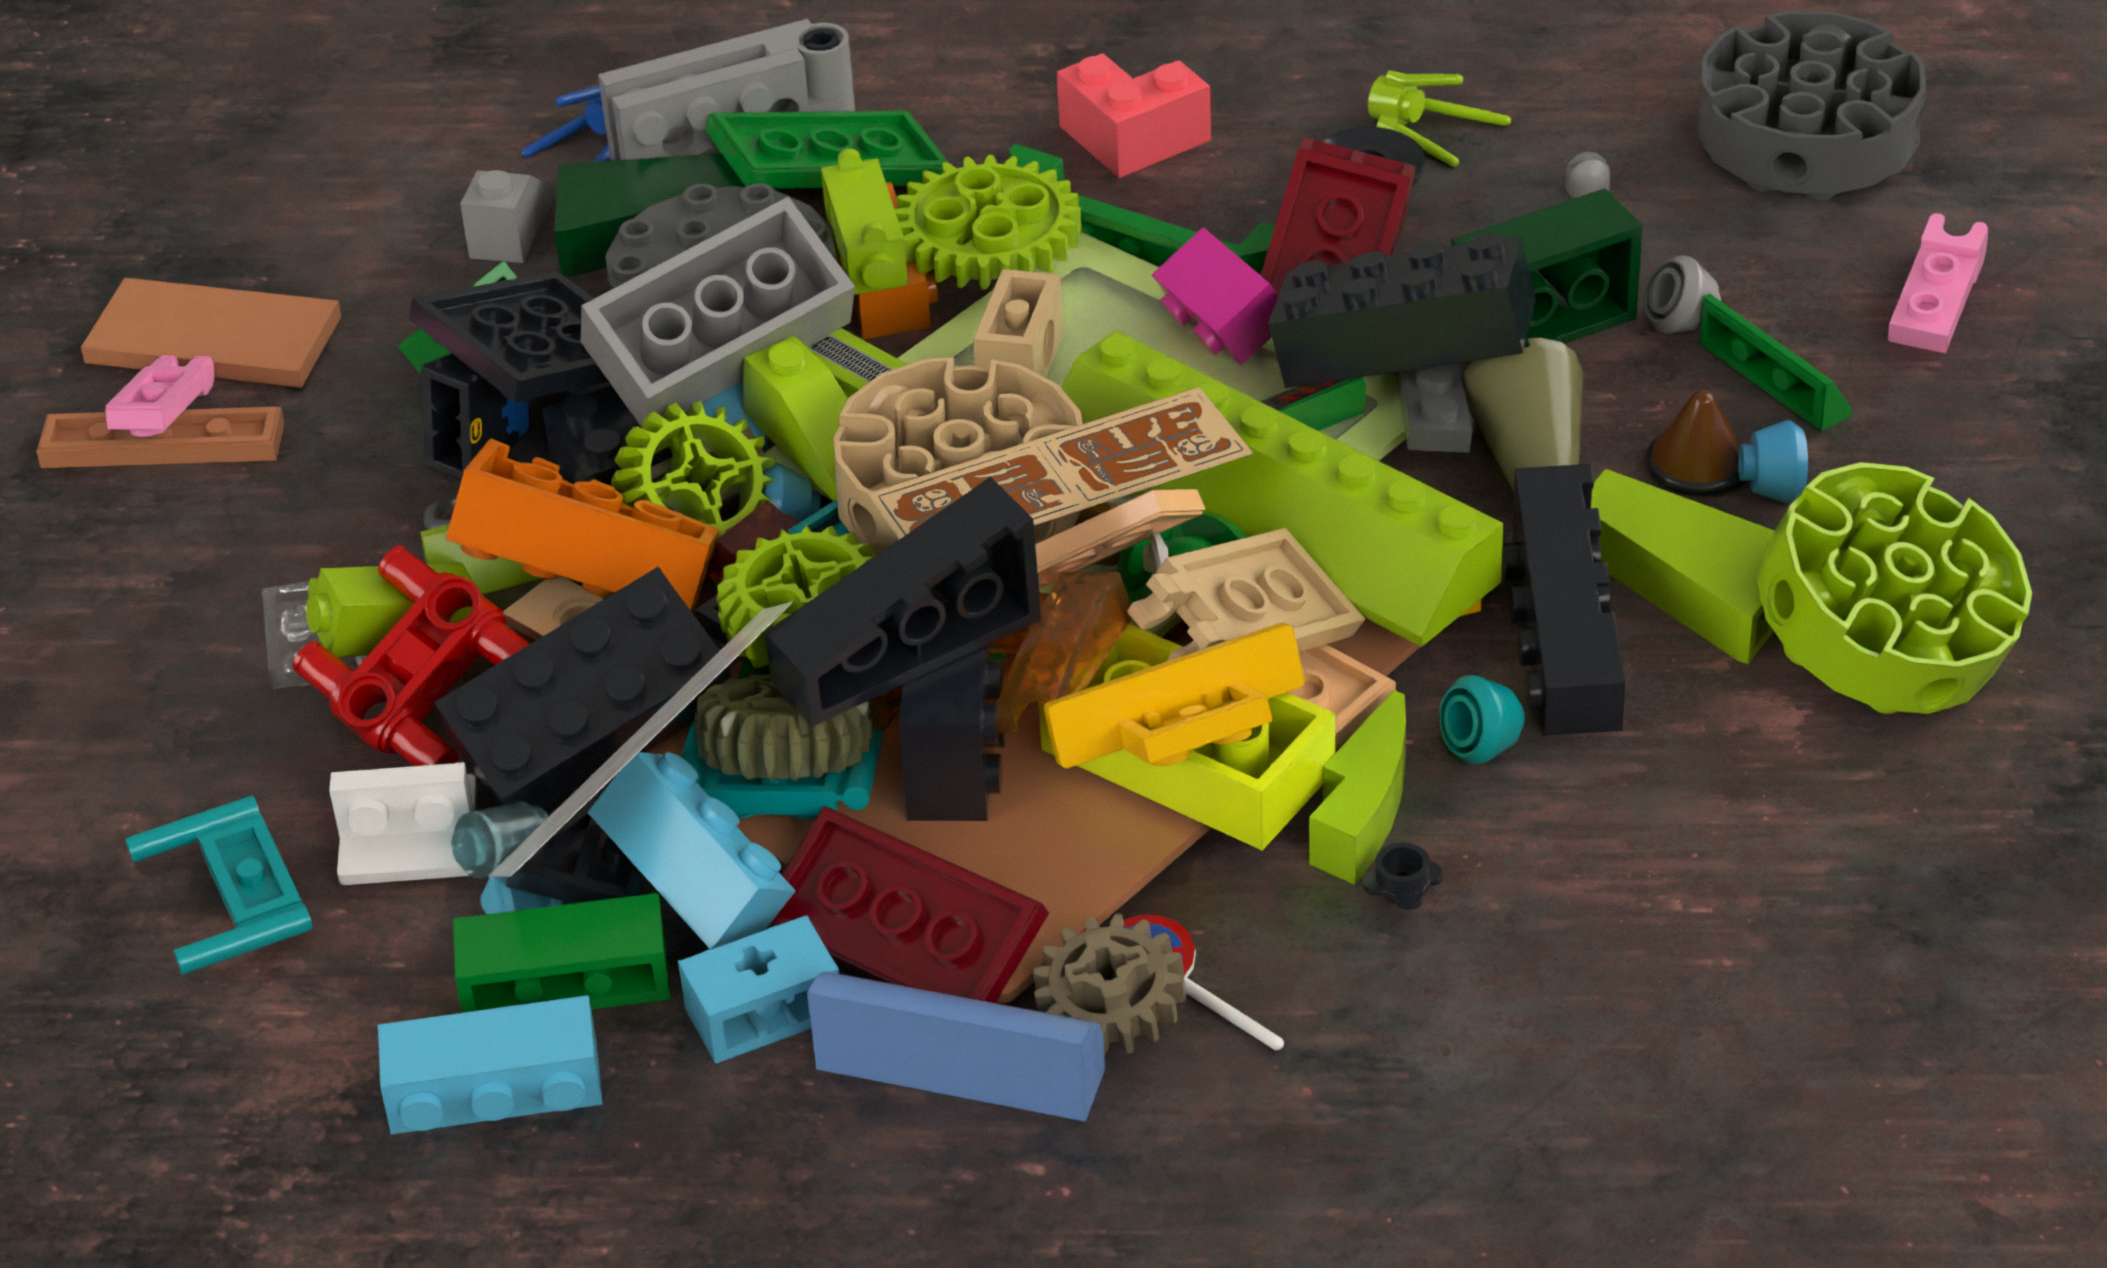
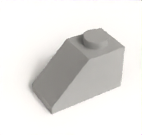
M501 170L476 171L460 203L469 259L504 260V262L524 263L555 198L554 188L532 175L512 174Z

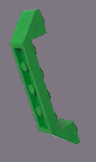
M1014 144L1009 149V158L1016 156L1018 167L1023 168L1027 164L1036 161L1039 166V174L1054 169L1057 171V182L1064 181L1063 158L1018 144ZM1078 195L1079 207L1081 208L1082 233L1157 267L1162 266L1197 233ZM1261 221L1240 245L1218 240L1261 275L1275 225Z

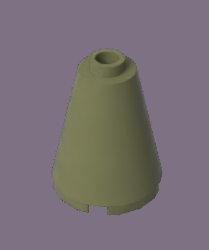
M1528 338L1529 347L1524 348L1522 354L1474 360L1463 374L1468 410L1513 493L1515 468L1579 464L1583 371L1576 352L1559 341L1545 338Z

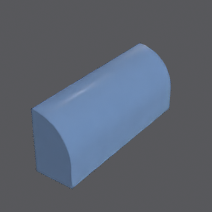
M831 972L820 973L807 992L817 1070L1085 1122L1105 1072L1103 1032L1100 1024L1097 1022Z

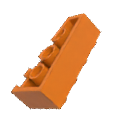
M491 438L464 469L446 540L461 544V550L464 553L484 560H495L499 556L522 563L521 568L525 572L540 578L555 579L558 575L582 582L583 589L589 593L606 598L656 567H659L692 612L700 597L718 535V528L647 500L636 501L634 506L630 507L622 503L623 496L615 490V487L597 480L581 481L572 484L563 480L562 476L558 473L559 465L539 457L534 458L532 463L517 462L507 458L510 450L509 445Z

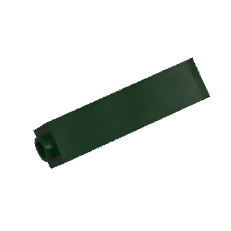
M722 153L558 164L554 232L561 274L569 277L607 268L606 254L620 226L625 221L633 219L651 205L683 194L692 185L709 184L715 188L746 186Z

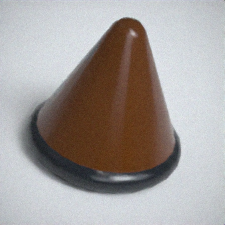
M1699 390L1691 396L1667 428L1651 442L1646 452V464L1652 476L1667 488L1691 495L1716 494L1729 490L1741 482L1738 472V453L1740 444H1743V442L1735 434L1713 394L1707 390Z

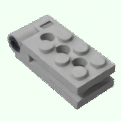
M808 19L598 74L610 161L721 153L705 131L708 115L713 113L855 111L848 32L837 24H811Z

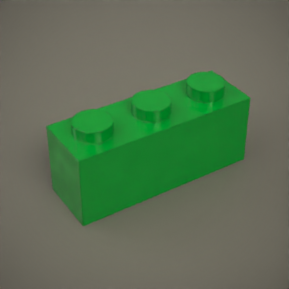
M659 893L453 918L455 981L462 1013L589 995L591 1009L671 1000L666 937Z

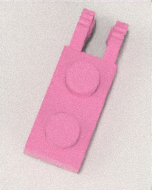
M174 355L159 356V359H156L150 366H145L106 405L107 428L130 430L131 435L139 437L163 433L197 396H206L209 390H211L215 381V367L212 357L197 356L186 366H179V361H177V357Z

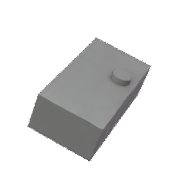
M788 196L581 306V343L643 428L642 422L651 412L655 411L664 418V411L668 405L677 402L685 413L693 402L701 400L703 403L742 382L744 357L792 335H795L805 346H808L851 322L855 286Z

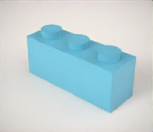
M638 752L617 773L587 813L709 949H714L764 931L796 891L779 873L781 869L780 862L771 852L756 843H752L737 827L739 818L734 811L723 802L708 796L696 782L698 778L696 770L686 760L670 752L664 755Z
M589 995L378 1025L380 1088L391 1134L426 1131L433 1128L496 1121L504 1118L603 1105L597 1041Z

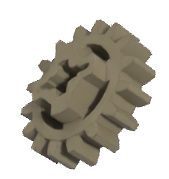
M1115 914L1109 927L1100 928L1098 922L1092 916L1086 918V932L1080 935L1067 927L1060 931L1063 942L1062 948L1044 946L1042 954L1045 966L1036 967L1033 971L1036 986L1034 995L1038 1011L1099 1023L1103 1032L1104 1056L1109 1049L1110 1043L1120 1042L1126 1054L1134 1052L1133 1038L1139 1035L1155 1043L1160 1039L1157 1022L1175 1024L1178 1020L1176 1003L1186 1001L1182 957L1180 952H1172L1170 936L1166 932L1153 938L1151 937L1149 921L1142 919L1132 929L1124 927L1122 914Z

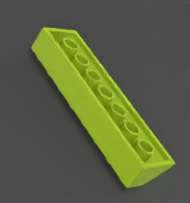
M1117 330L1076 357L1061 386V389L1081 411L1083 424L1200 387L1252 450L1253 454L1132 493L1131 495L1137 498L1152 490L1197 489L1205 507V510L1202 512H1211L1227 518L1238 526L1247 537L1286 528L1365 618L1420 647L1424 646L1501 583L1502 522Z

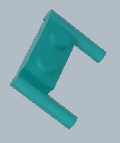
M694 721L690 725L681 758L686 760L696 770L698 774L696 782L708 796L726 804L739 819L751 818L759 814L791 815L797 819L812 820L817 818L824 806L838 811L840 801H843L852 810H861L868 805L884 737V729L879 723L873 721V738L870 739V752L862 753V761L851 767H846L840 773H824L820 778L812 776L800 777L797 781L790 778H782L771 782L769 778L760 777L748 780L742 774L729 776L723 773L721 769H714L706 765V760L699 757L698 743L695 742Z
M253 795L125 838V843L133 863L198 841L202 856L235 928L174 949V957L182 976L313 930L307 908L301 901Z

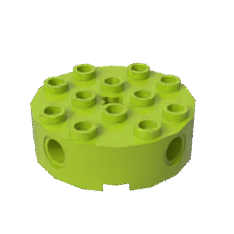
M1859 462L1821 472L1788 507L1766 545L1757 578L1760 600L1763 604L1766 620L1783 643L1784 652L1792 662L1806 668L1832 690L1868 704L1880 713L1893 714L1898 711L1931 714L1967 703L1994 676L2019 639L2022 623L2028 616L2032 590L2022 555L1990 513L1970 498H1968L1963 506L1949 494L1930 487L1935 478L1905 466Z

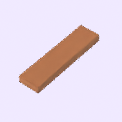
M281 407L186 409L163 433L139 437L131 435L130 430L108 429L105 412L48 414L36 453L40 468L277 461L285 422Z

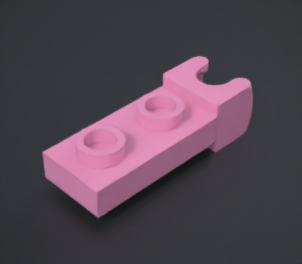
M1935 213L1930 216L1921 237L1920 249L1889 323V342L1941 353L1947 352L1972 285L1976 283L1985 259L1988 240V227L1985 223L1976 222L1966 235L1952 236L1943 229L1945 218L1942 214Z

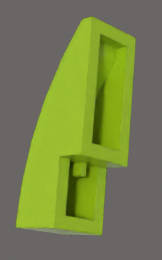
M1393 690L1323 766V802L1309 817V865L1353 885H1356L1382 848L1392 829L1401 801L1406 754L1405 694Z

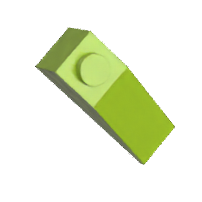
M792 335L744 357L743 412L832 501H835L837 493L833 437L839 428V415L848 398L830 369L795 335Z

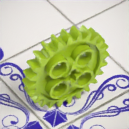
M988 155L984 164L978 165L970 157H964V167L960 168L944 162L942 163L943 174L938 175L930 171L922 172L923 184L909 182L907 184L908 195H898L897 197L898 209H895L904 236L906 262L916 261L919 274L935 269V281L938 283L952 275L957 277V287L963 288L970 279H975L979 281L981 289H987L991 279L999 278L1002 269L1034 272L1033 269L1038 268L1051 273L1054 271L1053 259L1067 261L1069 259L1068 248L1078 246V233H1081V208L1079 207L1078 193H1071L1069 180L1057 182V171L1054 169L1039 174V166L1036 161L1027 164L1023 168L1017 166L1016 156L1010 157L1004 164H996L995 157Z

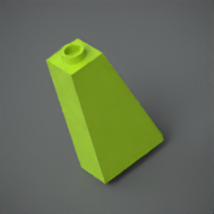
M1605 469L1594 482L1591 508H1598L1601 562H1607L1608 574L1735 660L1749 664L1774 632L1766 620L1757 583L1765 548L1774 530Z

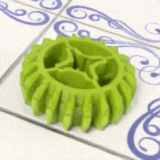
M701 400L692 403L687 415L678 403L675 402L668 405L664 411V418L655 411L651 412L643 420V428L633 427L625 438L628 447H621L615 457V463L622 469L615 472L611 479L612 487L624 491L621 495L623 496L622 503L633 507L636 501L647 500L667 509H675L685 516L718 528V535L710 559L716 566L725 561L728 557V551L737 556V551L748 549V539L757 541V537L760 538L766 531V525L758 515V512L763 510V507L771 504L772 501L762 493V488L765 489V485L772 483L775 479L764 475L763 470L771 468L775 464L776 458L758 456L757 453L765 444L764 436L753 437L750 440L745 437L743 433L748 426L747 418L739 419L732 426L725 422L727 416L725 406L717 407L712 416L709 417L706 416ZM670 447L673 455L669 462L672 469L671 473H666L661 481L652 483V457L660 450ZM704 448H707V449L711 450L713 453H715L716 455H718L721 459L712 457L710 454H708V453L705 451ZM689 477L692 483L688 484V482L685 481L686 478ZM702 484L704 485V487H706V489L703 492L700 487V485ZM738 485L740 502L737 515L722 522L718 512L722 507L720 495L725 494L731 486Z
M806 525L801 533L788 534L781 528L779 538L771 541L757 537L754 551H737L736 563L724 567V578L722 583L717 585L718 616L721 630L725 633L727 641H731L763 609L793 602L737 657H748L754 669L768 665L765 632L875 557L877 554L873 544H861L855 532L839 537L833 525L821 533L812 532L809 526Z

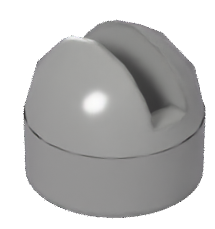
M1585 151L1575 155L1568 162L1565 171L1564 188L1567 194L1576 198L1603 188L1609 191L1610 169L1606 160L1596 152Z

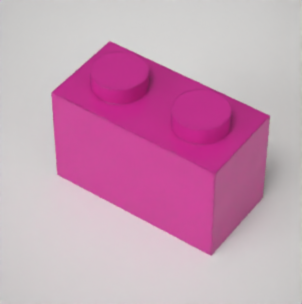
M1204 227L1152 274V277L1165 293V296L1159 300L1164 310L1182 327L1189 321L1195 325L1192 329L1193 334L1214 356L1223 350L1241 366L1272 337L1268 323L1278 294L1268 281Z

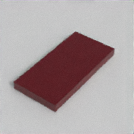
M824 806L781 874L796 891L766 929L807 915L834 962L867 978L884 983L996 1003L1048 917L1049 912L1039 901Z

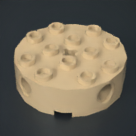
M954 357L931 358L884 372L850 396L839 415V428L833 437L839 519L850 533H856L861 544H873L875 553L878 555L898 541L899 538L867 493L1082 425L1081 411L1057 383L1020 364L991 359L990 368L974 365L954 367ZM1081 510L1034 525L1035 544L1074 527Z

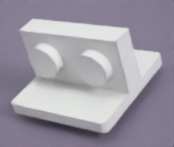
M465 763L331 772L329 792L340 837L337 875L341 885L469 876L473 872L477 782L475 775L467 774Z

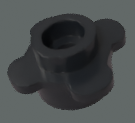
M1405 842L1393 843L1379 851L1376 856L1375 871H1369L1363 875L1362 886L1365 892L1370 895L1381 894L1391 903L1397 904L1399 908L1412 910L1423 904V895L1430 886H1435L1442 882L1443 871L1440 865L1430 862L1427 852L1421 847Z

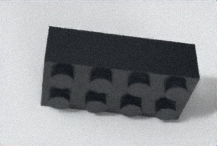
M1489 233L1477 236L1466 244L1444 247L1441 243L1432 242L1416 246L1408 253L1385 256L1382 252H1367L1354 257L1350 262L1326 265L1323 261H1310L1300 264L1292 271H1287L1268 325L1285 388L1522 354L1536 297L1522 236L1503 237V235L1498 233Z
M656 567L434 702L448 738L515 834L562 805L720 650L660 568ZM729 666L715 677L639 752L646 753L691 725L695 720L698 697L706 693L707 689L715 684H723V682L732 678Z

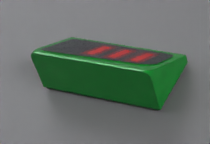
M1362 377L1298 386L1260 402L1320 431L1365 413L1366 382Z

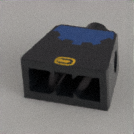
M452 353L421 366L426 466L462 479L464 469L490 438L509 445L510 449H512L528 434L531 426L530 402H514L506 398L500 390L478 373L470 370L463 361Z

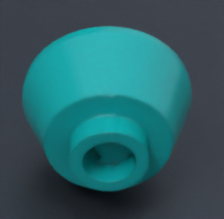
M1466 675L1458 678L1444 695L1439 710V725L1444 742L1459 759L1467 764L1480 765L1490 761L1516 743L1524 725V711L1521 703L1508 687L1477 675Z

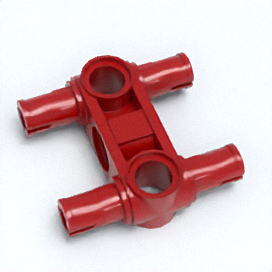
M397 545L381 560L378 573L385 581L414 602L413 606L356 669H352L317 641L309 642L298 652L292 663V668L299 676L330 700L329 706L332 714L353 730L364 744L382 753H397L413 766L457 763L459 759L458 752L421 722L435 707L434 702L448 693L478 657L483 656L494 665H497L528 646L529 643L506 626V617L503 611L484 597L471 580L453 573H437L402 545ZM464 607H472L468 616L462 621L449 623L456 611ZM386 702V707L380 715L370 720H364L367 711L372 706Z

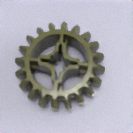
M748 674L743 679L729 678L723 684H715L707 689L706 693L698 697L694 721L695 742L698 743L699 757L706 760V765L714 769H721L723 773L729 776L742 774L748 780L760 777L769 778L771 782L782 778H790L794 781H797L800 777L808 776L820 778L824 773H840L846 767L860 763L862 761V753L870 752V739L873 738L872 709L869 708V701L811 727L771 681V674Z

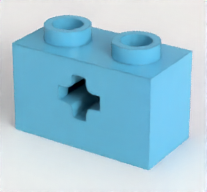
M807 915L678 961L685 1009L715 1064L811 1029L807 996L811 984L822 972L839 974L837 965Z

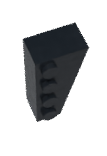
M1591 464L1515 468L1512 542L1503 543L1502 573L1504 581H1515V584L1509 587L1510 615L1512 623H1523V627H1518L1517 631L1518 657L1521 666L1531 665L1532 671H1526L1527 705L1529 710L1539 709L1544 736L1623 730L1626 682L1615 612H1610V580L1607 562H1601L1598 508H1591L1592 489L1594 487Z
M989 477L765 632L772 683L808 724L813 727L1042 620L1033 518L995 480Z

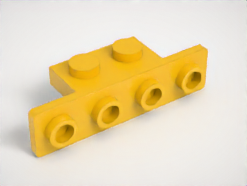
M1281 622L1047 702L1044 705V713L1056 762L1063 768H1070L1125 749L1148 764L1168 766L1186 760L1190 756L1191 749L1213 742L1214 744L1225 745L1248 738L1252 734L1251 728L1273 721L1268 702L1269 698L1301 688L1305 683L1294 629L1291 625Z

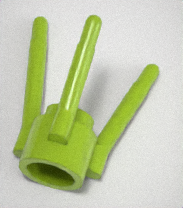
M1389 70L1386 76L1382 75L1376 79L1368 97V113L1372 118L1379 119L1377 127L1391 129L1407 135L1416 141L1425 153L1451 167H1456L1459 164V159L1404 125L1408 122H1417L1423 110L1488 124L1492 123L1501 126H1509L1511 124V118L1507 115L1425 98L1424 92L1417 89V86L1460 85L1463 82V77L1460 74H1405Z

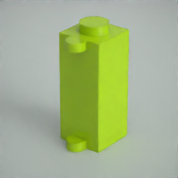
M845 149L838 155V165L821 168L825 214L828 224L832 229L833 240L842 269L855 286L854 295L908 286L904 236L878 158L862 161L857 150Z
M462 562L427 564L437 573L447 572L471 580L477 587ZM379 566L321 568L319 578H311L309 580V598L306 605L308 626L313 633H317L323 646L337 657L369 655L414 604V602L379 575ZM464 607L456 611L449 623L462 621L468 616L472 607Z

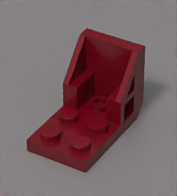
M1303 137L1298 148L1261 276L1271 284L1279 295L1287 271H1292L1300 264L1310 261H1323L1326 265L1350 262L1354 257L1367 252H1382L1385 256L1393 255L1408 213L1416 166Z

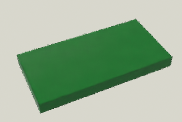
M908 111L713 113L708 115L705 129L708 136L745 186L763 183L771 186L773 189L823 188L821 168L838 165V155L845 149L857 150L862 161L878 158L885 182H892L893 186H907L909 182L923 184L922 172L930 171L941 175L943 174L942 163H949Z

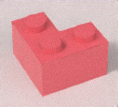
M1104 53L1087 57L1077 64L1057 71L1059 126L1118 178L1211 141L1210 85L1180 60L1161 65L1156 70L1136 78L1129 76Z

